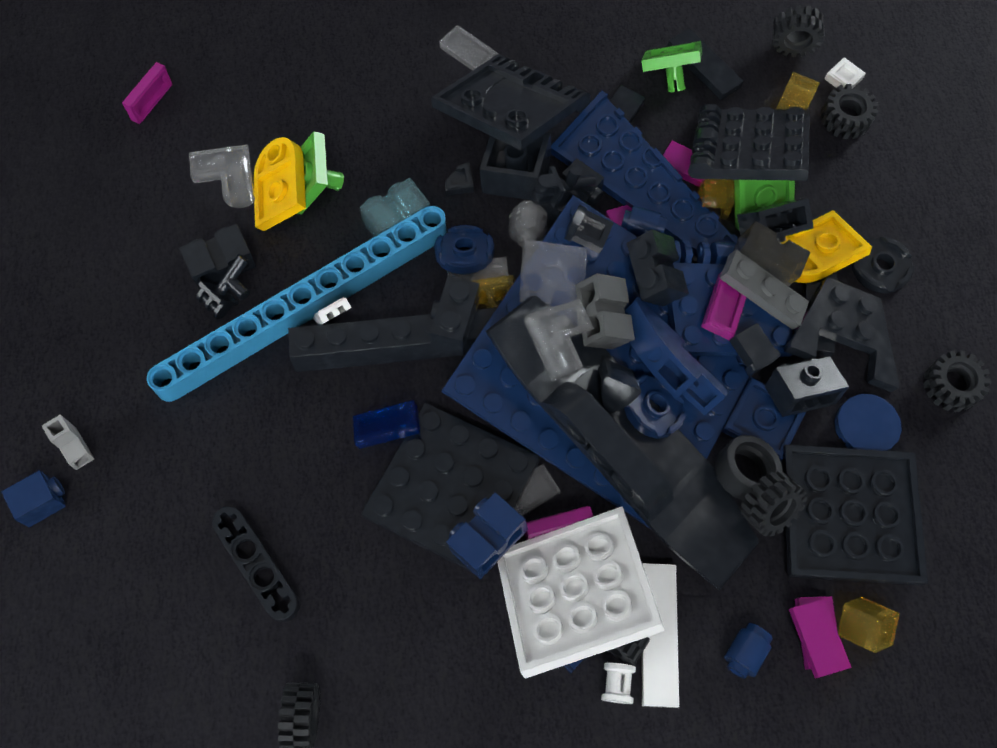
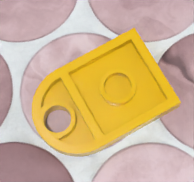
M280 137L271 141L260 153L254 168L255 227L262 231H266L306 209L303 152L298 144L288 138Z
M834 210L812 220L813 229L786 236V241L776 243L783 246L784 261L793 260L798 263L796 265L783 263L784 278L797 283H811L821 280L870 255L872 246Z

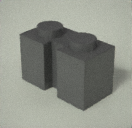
M596 273L575 285L584 346L615 349L635 340L631 315L625 314L624 311L625 306L629 303L625 278Z

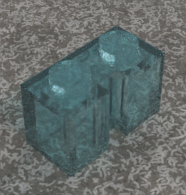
M408 178L403 182H397L392 185L388 190V195L382 198L379 195L366 200L360 206L363 223L375 237L421 209L430 206V203L412 179Z

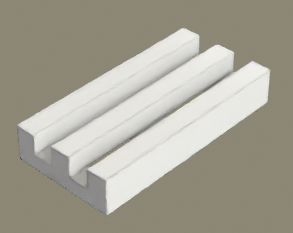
M343 297L315 313L313 318L317 325H322L352 307L348 300Z

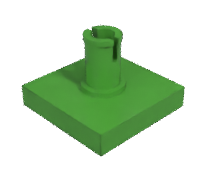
M701 41L647 50L641 60L643 72L665 68L668 92H675V80L677 82V90H685L682 65L701 62L702 44Z
M315 131L312 132L301 146L304 158L306 209L326 187L339 191L344 182L343 173L327 170L325 135ZM306 209L300 211V212L297 213V214H301V215H302V214L305 212Z
M734 180L735 228L740 231L737 214L794 200L795 181Z

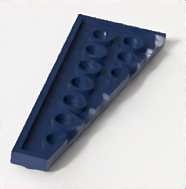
M601 91L551 145V154L567 166H570L577 158L603 176L602 190L624 206L628 205L633 208L634 205L661 213L662 217L667 218L664 234L672 236L679 243L681 241H690L693 254L696 257L697 246L700 241L708 242L710 245L712 242L735 243L736 246L742 243L735 234L731 235L719 222V216L714 211L710 212L700 201L699 194L689 189L682 181L683 177L658 149H653L642 137V132L638 127L634 128L624 117L625 113L620 108L617 109L607 98L608 94L604 91ZM750 252V259L753 261L754 257L753 254Z

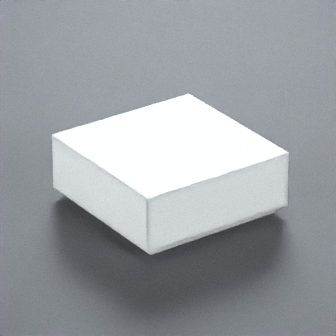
M843 58L827 73L825 80L836 88L840 85L844 88L846 84H851L852 88H854L866 73L846 58Z

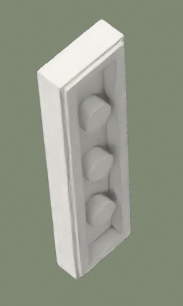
M642 563L665 629L664 632L648 637L650 642L641 654L642 706L678 708L679 669L676 565Z

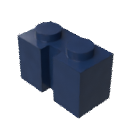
M496 492L489 499H482L473 510V514L476 516L469 523L461 522L457 524L450 532L449 539L446 541L450 551L479 579L528 531L526 519Z

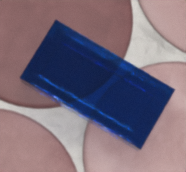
M414 400L353 416L355 445L361 449L419 434L418 410Z

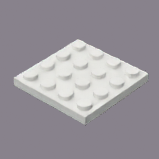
M623 506L515 544L497 562L519 668L525 679L665 631Z

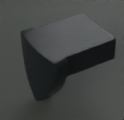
M579 205L567 226L564 239L569 242L572 240L600 253L614 223Z
M758 323L729 340L747 368L744 370L749 377L774 362L781 355L778 349L774 348Z
M604 358L598 368L601 378V398L604 409L611 414L632 403L640 395L641 388L638 386L632 369Z

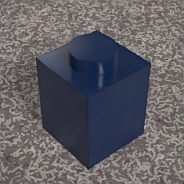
M40 470L1 491L14 520L27 527L33 526L66 507L61 495L65 494V491L56 477L50 478Z

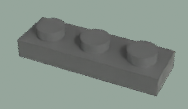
M735 250L730 253L720 279L792 330L801 326L809 301L740 251Z

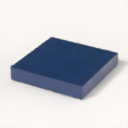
M751 377L722 432L733 438L741 435H752L762 439L774 449L781 462L784 454L783 446L791 444L806 412L782 417L765 388L766 384Z

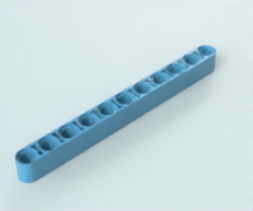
M428 206L180 350L149 370L147 374L148 385L161 400L166 402H172L181 398L288 334V328L300 327L313 319L314 314L343 297H350L432 248L437 237L446 234L444 211L436 206ZM429 224H438L435 227L427 226ZM406 238H411V239H413L412 241H409V242H404V241H402L403 239H406ZM380 253H387V254H388V255H386V256H384V257H378V256H377V255L380 254ZM355 268H362L359 272H351ZM336 283L332 288H325L327 284ZM302 299H310L305 304H298V302ZM283 314L280 319L271 320L275 315ZM256 330L253 335L244 336L248 331ZM228 346L224 352L217 353L219 348ZM200 362L196 369L189 370L193 363ZM172 379L167 386L160 387L162 382Z

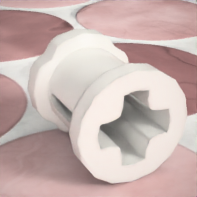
M604 663L607 678L606 690L601 695V700L633 704L634 698L630 696L632 674L636 672V667L621 663Z

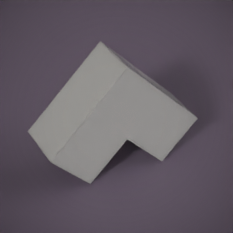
M61 414L42 425L51 443L60 449L67 463L75 470L95 459L77 428Z

